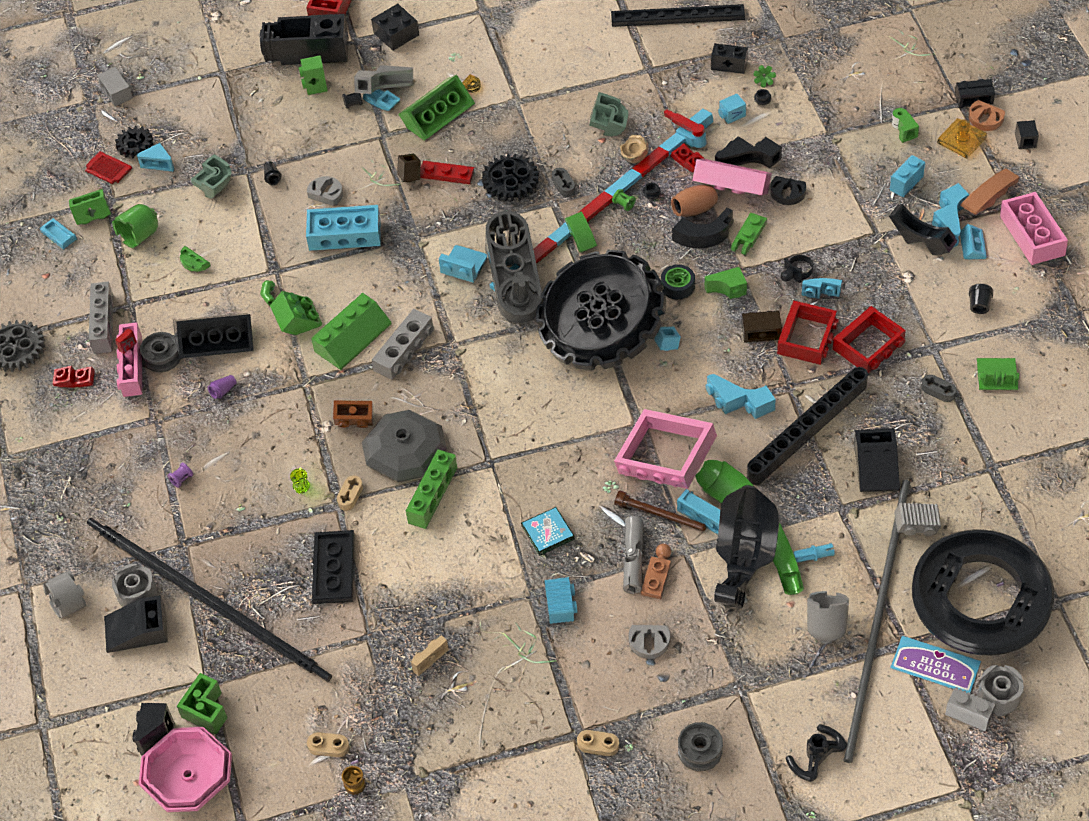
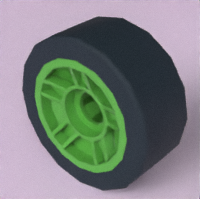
M680 264L669 266L663 270L661 282L664 287L662 292L665 296L674 300H682L693 294L695 290V274L692 269Z

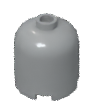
M827 591L811 593L807 599V628L809 634L824 644H830L832 641L842 638L847 629L849 598L841 593H836V596L827 595Z

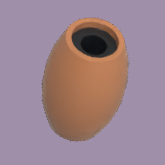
M711 185L692 186L676 194L671 199V207L677 216H696L716 205L718 195L715 188Z

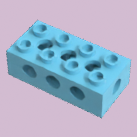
M378 205L307 209L306 239L309 251L381 246V218Z

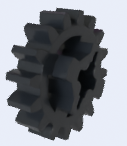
M137 126L134 129L128 127L127 131L122 130L123 134H118V139H115L117 151H119L120 155L124 154L125 158L130 155L134 159L138 153L154 145L152 134L148 129L144 130L143 126L140 129Z

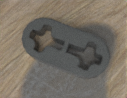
M560 167L555 168L552 171L554 185L562 196H572L575 193L574 181L567 170Z
M926 375L922 379L921 389L925 393L944 402H951L955 399L957 389L952 383L935 375Z

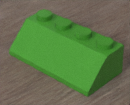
M456 74L441 82L398 115L407 129L422 140H426L475 104V102Z
M361 293L311 338L314 352L342 370L392 323L376 301Z

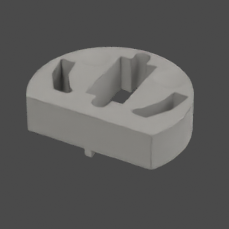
M323 176L316 178L307 187L308 198L332 206L337 205L343 197L341 183L333 177ZM332 184L328 192L323 193L327 185L330 186Z
M632 625L629 630L630 648L639 657L645 659L657 658L663 655L669 647L670 631L667 626ZM649 634H651V637H654V650H651V653H647V650H644V637H647ZM638 635V636L636 637V641H635V642H632V640L635 638V636Z

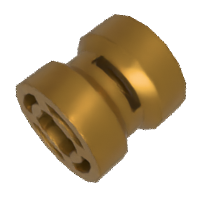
M357 766L345 768L342 772L345 790L352 795L361 793L366 785L362 770Z

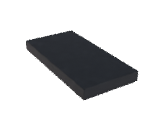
M354 530L314 532L313 604L353 602Z

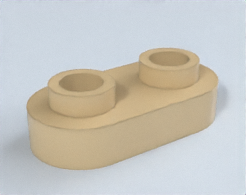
M584 730L577 736V746L584 753L613 756L619 750V739L612 733ZM585 738H590L591 740H590V741H585L584 739H585ZM606 741L612 742L609 745L605 744Z
M317 732L311 734L307 739L308 750L313 755L343 757L350 748L348 739L340 734ZM320 740V743H314L315 741ZM341 742L339 746H335V743Z

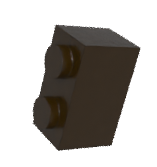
M779 311L742 313L741 325L744 343L779 340L782 332Z

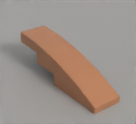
M1005 168L973 191L961 203V206L976 215L993 206L997 198L1006 194L1009 187L1018 183L1020 177Z

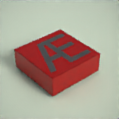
M129 328L115 339L118 350L122 354H125L137 343L134 332Z

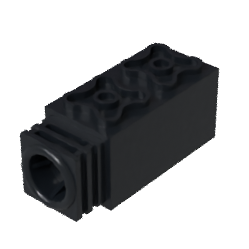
M345 14L278 17L277 22L274 23L262 22L260 48L265 62L276 60L280 61L281 65L301 64L300 59L321 56L322 63L348 62L349 37Z

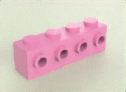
M138 323L119 325V335L117 337L129 328L134 332L137 341L125 354H122L117 349V358L119 360V364H117V373L119 375L117 388L122 391L123 397L142 395V356L140 353L142 335Z

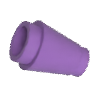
M229 375L212 381L208 386L210 395L214 399L222 398L237 384L236 379L233 375Z

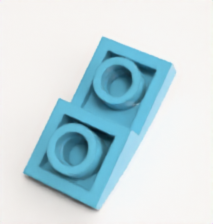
M830 278L804 280L801 295L820 299L821 294L840 297L842 280Z

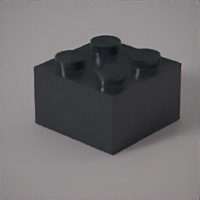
M399 4L392 6L371 19L373 33L392 51L419 36L418 21Z

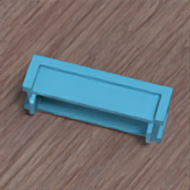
M686 489L677 499V511L690 519L704 523L706 528L718 534L720 509Z

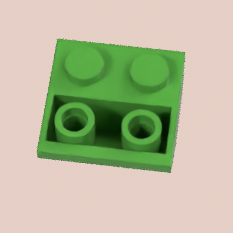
M281 291L270 305L277 323L284 333L299 335L322 325L313 301L307 296Z

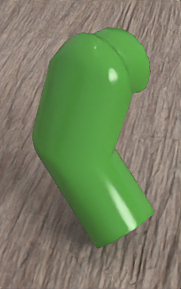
M266 280L262 283L260 295L270 306L275 300L270 294L274 290L275 283Z

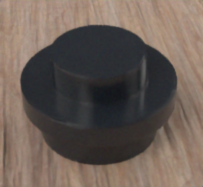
M760 89L754 95V101L759 105H767L771 102V94L766 89Z
M647 183L643 188V195L648 199H655L661 194V189L656 183Z

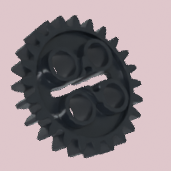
M507 154L505 158L500 155L499 160L494 158V163L489 161V166H485V171H482L484 189H486L487 194L491 193V197L497 195L498 200L502 197L504 201H507L508 198L514 201L515 197L521 200L522 195L527 197V192L532 194L533 189L537 188L536 184L539 183L537 166H534V161L529 162V158L523 159V155L519 158L516 154L513 157Z

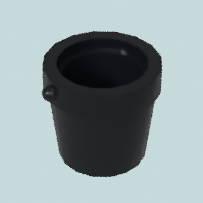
M975 284L969 288L970 310L973 313L985 314L989 311L994 291L991 286Z

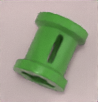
M618 189L613 195L612 202L623 206L624 210L629 211L633 208L636 198L625 194L622 189Z

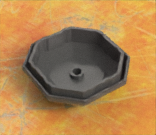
M412 410L383 415L362 441L366 466L397 482L423 477L437 450L446 451L447 449L442 425Z

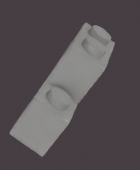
M380 65L376 71L359 70L354 76L355 93L372 94L378 89L412 86L414 84L413 67Z

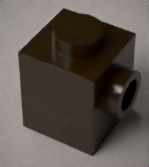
M414 153L398 155L397 175L401 180L407 183L420 180V159Z

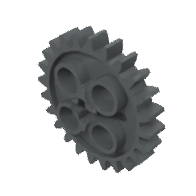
M18 320L15 321V324L8 321L7 326L1 324L0 369L3 368L4 372H6L10 368L11 372H14L15 368L21 371L22 366L29 368L28 363L35 364L34 359H40L39 354H43L42 348L46 347L41 329L39 330L37 325L33 326L32 322L27 324L25 320L21 324H19Z

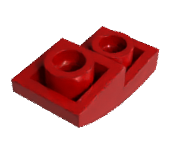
M684 143L671 152L670 155L677 163L693 173L696 160L705 159L698 151L693 153Z
M72 366L54 369L52 384L56 387L66 388L92 386L95 370L92 366L76 370Z

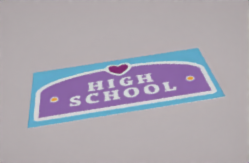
M902 636L890 668L952 689L957 687L958 690L962 689V691L970 693L981 661Z

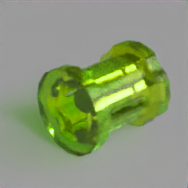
M301 468L293 470L290 474L293 490L299 494L305 493L310 488L307 472Z

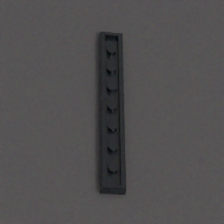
M744 4L611 11L612 27L745 20Z

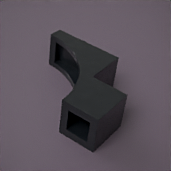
M897 204L889 215V218L907 244L924 242L932 255L949 253L957 243V239L949 227H936L919 220L908 211L904 204Z

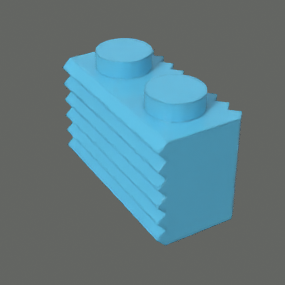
M911 155L891 176L890 191L905 197L913 189V186L923 178L925 161Z
M569 577L545 580L550 624L566 621L573 622L574 613H578L577 603L572 601V596H575L574 583L570 584Z

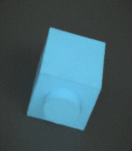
M738 94L719 101V116L722 119L724 118L728 124L746 116V103Z

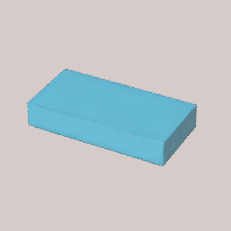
M54 218L40 227L41 233L63 250L77 240L75 234Z

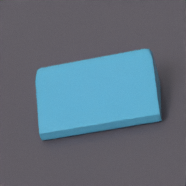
M967 224L960 233L964 259H986L983 230Z

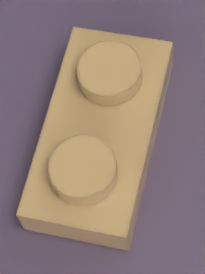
M442 635L432 640L426 649L413 657L411 665L413 672L417 676H420L449 651L447 640Z

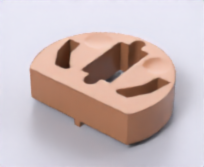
M980 100L975 101L970 107L969 121L979 130L992 131L999 128L1004 122L1005 111ZM988 113L989 118L987 121L979 123L983 114L986 115Z

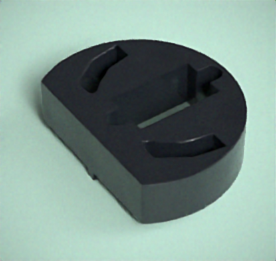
M775 176L770 185L771 197L782 205L797 204L806 195V182ZM790 187V196L783 198L784 189L787 190Z

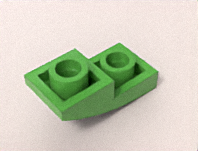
M582 212L565 218L570 235H573L579 252L597 246Z

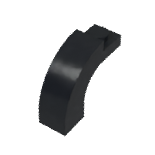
M727 207L716 220L708 224H695L682 217L672 228V241L685 247L699 249L712 247L728 238L729 228L734 222L733 210Z

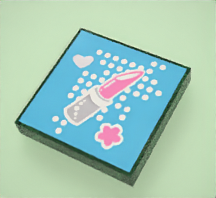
M557 507L521 522V527L539 556L575 540L574 534Z

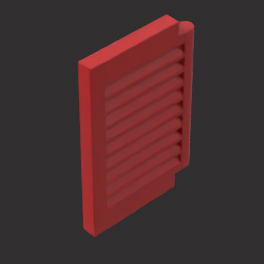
M99 151L86 164L85 171L110 184H114L115 182L119 183L132 169V166Z

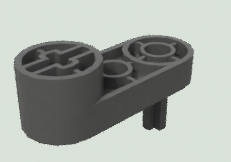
M513 211L495 213L486 224L485 251L489 259L497 305L501 315L507 320L514 323H525L536 317L537 306L542 303V290L529 226L520 214ZM503 231H507L508 242L510 246H507L505 233H503ZM514 264L520 266V268L516 270H511L507 267Z

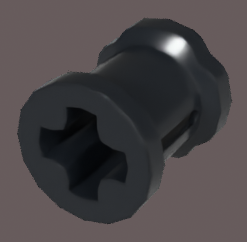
M360 93L342 94L346 109L349 106L363 104Z

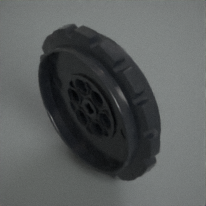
M607 250L605 254L595 251L580 256V260L574 263L571 261L563 266L556 273V279L554 281L550 280L541 294L544 302L537 306L536 322L541 327L538 329V333L546 348L551 349L553 356L566 365L572 362L575 368L582 370H594L597 365H601L603 369L621 365L623 363L622 360L627 357L632 359L647 347L645 343L647 339H654L662 325L659 316L664 315L666 312V297L662 292L664 287L654 269L650 270L648 262L639 256L632 255L628 258L626 252L620 250Z

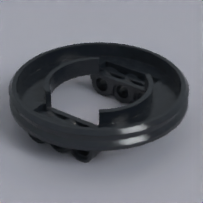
M972 529L958 531L942 537L923 553L913 575L912 599L921 622L930 633L946 645L970 654L1001 655L1025 647L1044 630L1051 616L1055 594L1052 577L1042 559L1034 550L1020 540L997 531ZM971 562L991 563L1003 568L1015 579L1020 591L1006 618L1003 617L989 621L973 619L959 612L951 604L948 594L964 564Z

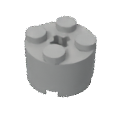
M135 563L128 564L120 568L115 578L113 577L112 588L122 607L141 598L157 595L156 584L147 567H142Z
M70 570L43 583L45 595L49 596V603L59 618H64L86 606V602L82 597L84 591L79 584L76 585L74 583L75 578Z
M990 666L982 674L977 696L991 703L994 702L993 713L996 716L1011 713L1020 704L1024 689L1023 678L1011 666Z

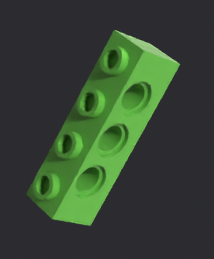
M437 450L405 510L408 524L423 529L427 528L458 468L455 454Z

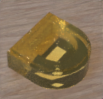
M471 74L462 82L466 90L471 93L477 92L481 88L480 79Z

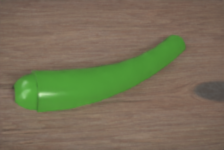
M704 461L703 467L695 475L702 491L721 504L730 493L745 485L753 486L742 473L725 461ZM779 522L777 548L773 562L778 570L784 593L795 595L802 592L804 587L790 543Z

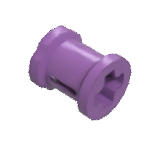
M182 462L180 467L173 473H169L167 477L175 487L179 488L183 481L193 476V472Z

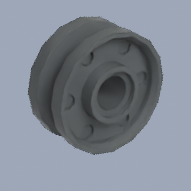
M153 333L147 336L140 345L143 363L147 369L153 372L169 371L180 362L181 358L178 355L174 335L170 333Z
M695 722L687 725L681 731L678 737V756L687 768L695 771H707L714 768L720 762L723 753V739L719 730L713 725L705 722ZM702 745V746H704V747H703V748H698V747H696V746Z

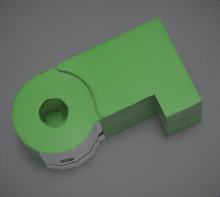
M903 108L895 109L892 114V126L899 130L901 142L917 138L919 125L913 117Z

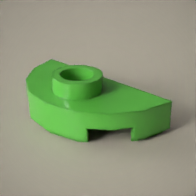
M184 246L181 249L180 261L185 269L198 272L210 267V262L188 247Z

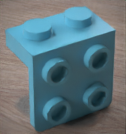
M456 245L449 256L445 254L440 255V273L474 283L487 260V254Z

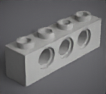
M109 281L91 283L89 343L94 354L112 352L114 295Z
M413 309L372 359L374 372L391 380L400 374L406 362L412 359L414 352L422 346L426 337L432 334L434 330L432 317Z

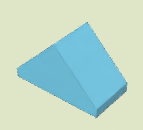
M160 143L137 155L140 168L174 171L172 159Z

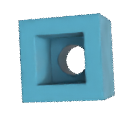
M674 326L660 327L654 341L660 350H675L679 347L681 336Z

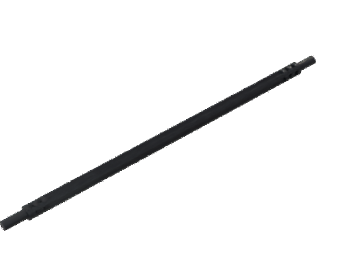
M93 518L87 520V525L97 530L102 537L309 673H315L327 682L331 680L332 674L319 667L317 662L109 526H103Z

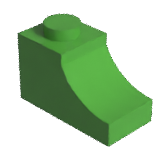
M740 267L704 276L706 293H722L728 296L729 299L747 295V282Z

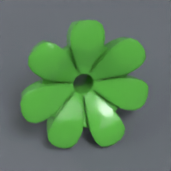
M761 65L759 66V71L756 70L753 73L756 77L754 82L756 84L761 82V87L765 88L766 83L769 85L773 84L774 81L771 78H775L776 73L771 72V66L768 65L764 68Z

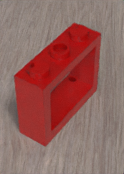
M793 300L778 340L777 354L821 365L823 358L828 356V343L832 344L833 329L837 330L839 319L836 318L837 311ZM798 318L827 325L819 350L790 343Z
M870 306L833 338L832 350L856 367L865 368L869 373L871 370L877 369L884 359H888L895 349L903 346L906 340V330ZM873 325L891 339L873 355L866 358L849 344L868 327Z

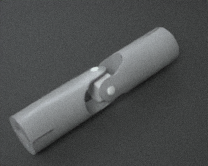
M630 516L625 520L626 551L623 590L629 594L639 593L642 588L641 551L643 545V519L639 516Z

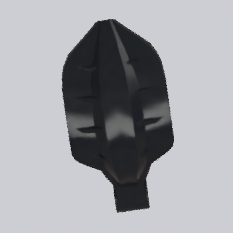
M745 485L724 498L721 504L716 544L717 553L727 563L728 578L722 584L717 583L714 601L720 605L740 609L744 605L746 586L757 569L770 564L774 560L779 532V513L775 504L756 487L751 485Z

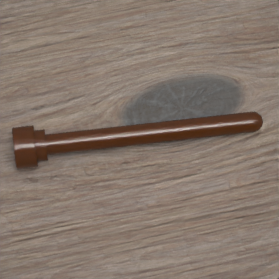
M619 490L614 502L616 506H631L700 531L706 530L704 523L632 499L627 495V492Z

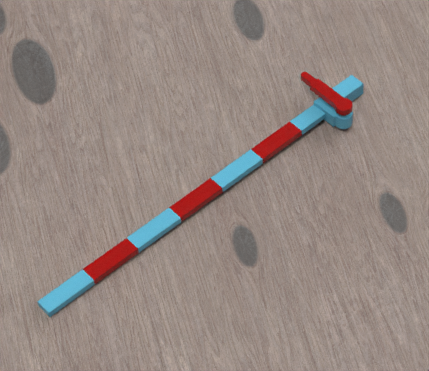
M666 109L664 116L680 126L676 133L581 209L579 212L583 213L586 221H590L612 203L613 195L618 189H622L624 192L683 143L696 148L704 147L707 144L705 128L713 123L712 113L701 109L688 119L679 113ZM566 222L533 248L536 264L571 236ZM514 264L509 269L516 270L520 268V266ZM492 282V283H490L489 285H490V288H491L492 290H494V285H493V282Z

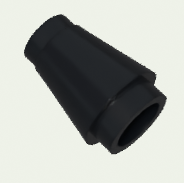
M268 161L264 164V180L269 185H277L281 180V173L273 162Z

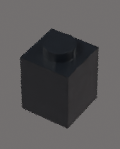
M1035 120L1017 122L1015 137L1019 149L1037 147L1039 135Z

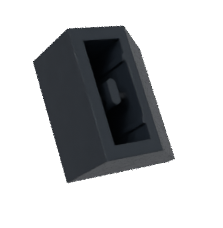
M141 703L140 711H137L136 722L138 724L137 730L133 731V742L136 743L137 751L140 752L141 756L174 728L175 722L167 703Z

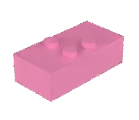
M697 159L692 181L714 185V188L718 190L729 188L732 189L731 192L737 194L748 192L766 195L768 194L772 173L708 159Z
M1036 192L1002 201L1000 217L1031 265L1066 255L1068 240Z

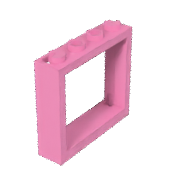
M644 409L614 462L619 474L636 477L641 480L654 481L658 484L672 485L676 488L688 489L714 443L717 434L713 423ZM648 428L699 438L681 471L631 460Z

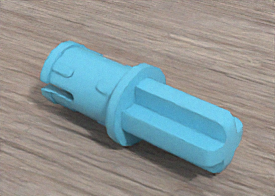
M829 543L816 547L811 545V548L797 550L793 554L798 563L808 560L817 561L818 558L834 556L835 551L834 549L831 550L833 544Z

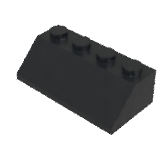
M248 313L173 320L174 338L179 358L254 351L251 315Z

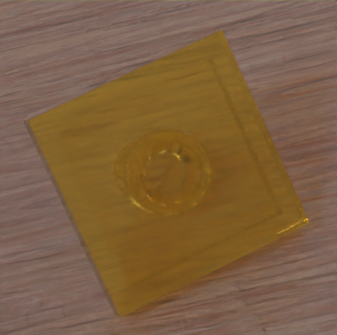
M957 118L942 133L937 143L967 159L987 138V133L970 125L969 121L966 123L967 120Z

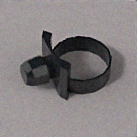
M795 255L790 260L784 258V268L780 276L781 280L787 282L794 278L795 281L801 283L802 279H807L812 275L813 261L805 255ZM805 261L812 268L807 273L802 274V268L795 267L791 263Z

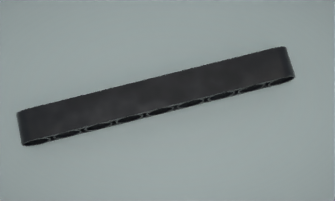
M863 367L852 369L747 464V479L754 485L762 483L867 388V370Z

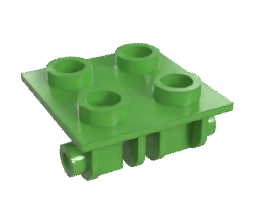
M1015 358L976 359L979 390H1018L1019 373L1016 370Z

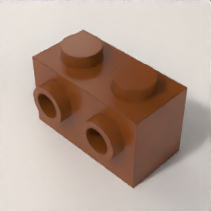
M334 400V424L341 428H347L349 425H357L359 428H368V425L373 426V402Z

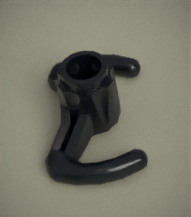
M819 724L817 730L831 736L836 741H829L822 734H813L807 740L808 771H803L796 764L793 756L788 755L786 757L789 768L801 779L808 782L817 779L818 766L832 752H843L846 749L847 742L843 736L829 726Z

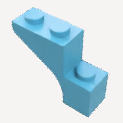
M959 183L941 191L939 201L941 209L934 212L932 221L933 226L950 228L957 239L954 247L959 244L961 233L958 212L964 209L961 203L969 196L968 192Z
M715 374L707 376L706 390L709 395L714 397L716 406L719 409L721 408L725 414L745 406L746 411L749 414L751 413L754 419H757L775 411L776 399L767 386L758 389H744Z

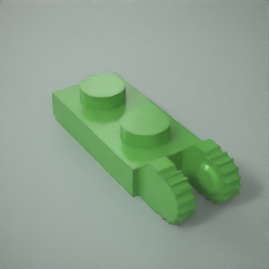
M750 212L734 239L731 250L736 251L739 245L743 244L741 254L746 255L765 227L767 218Z

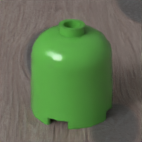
M137 204L118 215L112 221L113 229L117 236L119 234L124 239L123 243L126 246L134 248L157 231V213L154 209L144 204Z

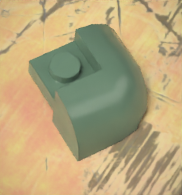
M598 92L591 112L589 126L604 130L603 135L605 136L622 134L626 128L629 115L628 110L620 103V99Z
M215 154L202 163L203 169L191 178V183L202 190L205 197L210 199L226 188L231 181L232 173L230 165Z

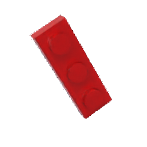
M424 160L420 168V178L471 184L474 174V167Z

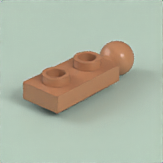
M667 544L658 545L655 551L657 557L651 556L641 590V595L656 599L662 598L671 566V561L666 560L672 553L670 546Z

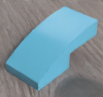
M378 89L372 94H363L365 101L386 111H390L400 102V98L388 90L384 92Z

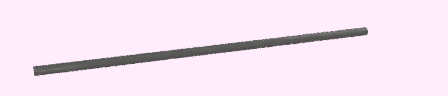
M909 480L902 481L897 506L899 503H906L910 486ZM896 518L893 523L845 751L844 762L852 763L896 554L900 534L897 532Z

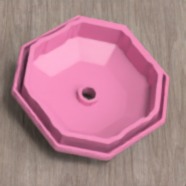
M204 727L173 728L141 757L139 786L166 812L198 811L230 782L232 753Z

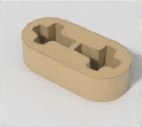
M353 475L345 480L337 496L338 507L341 510L348 511L354 508L363 490L360 477Z

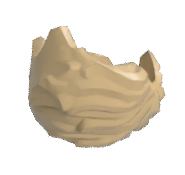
M631 135L625 144L620 146L622 157L629 163H639L648 154V142L641 135Z

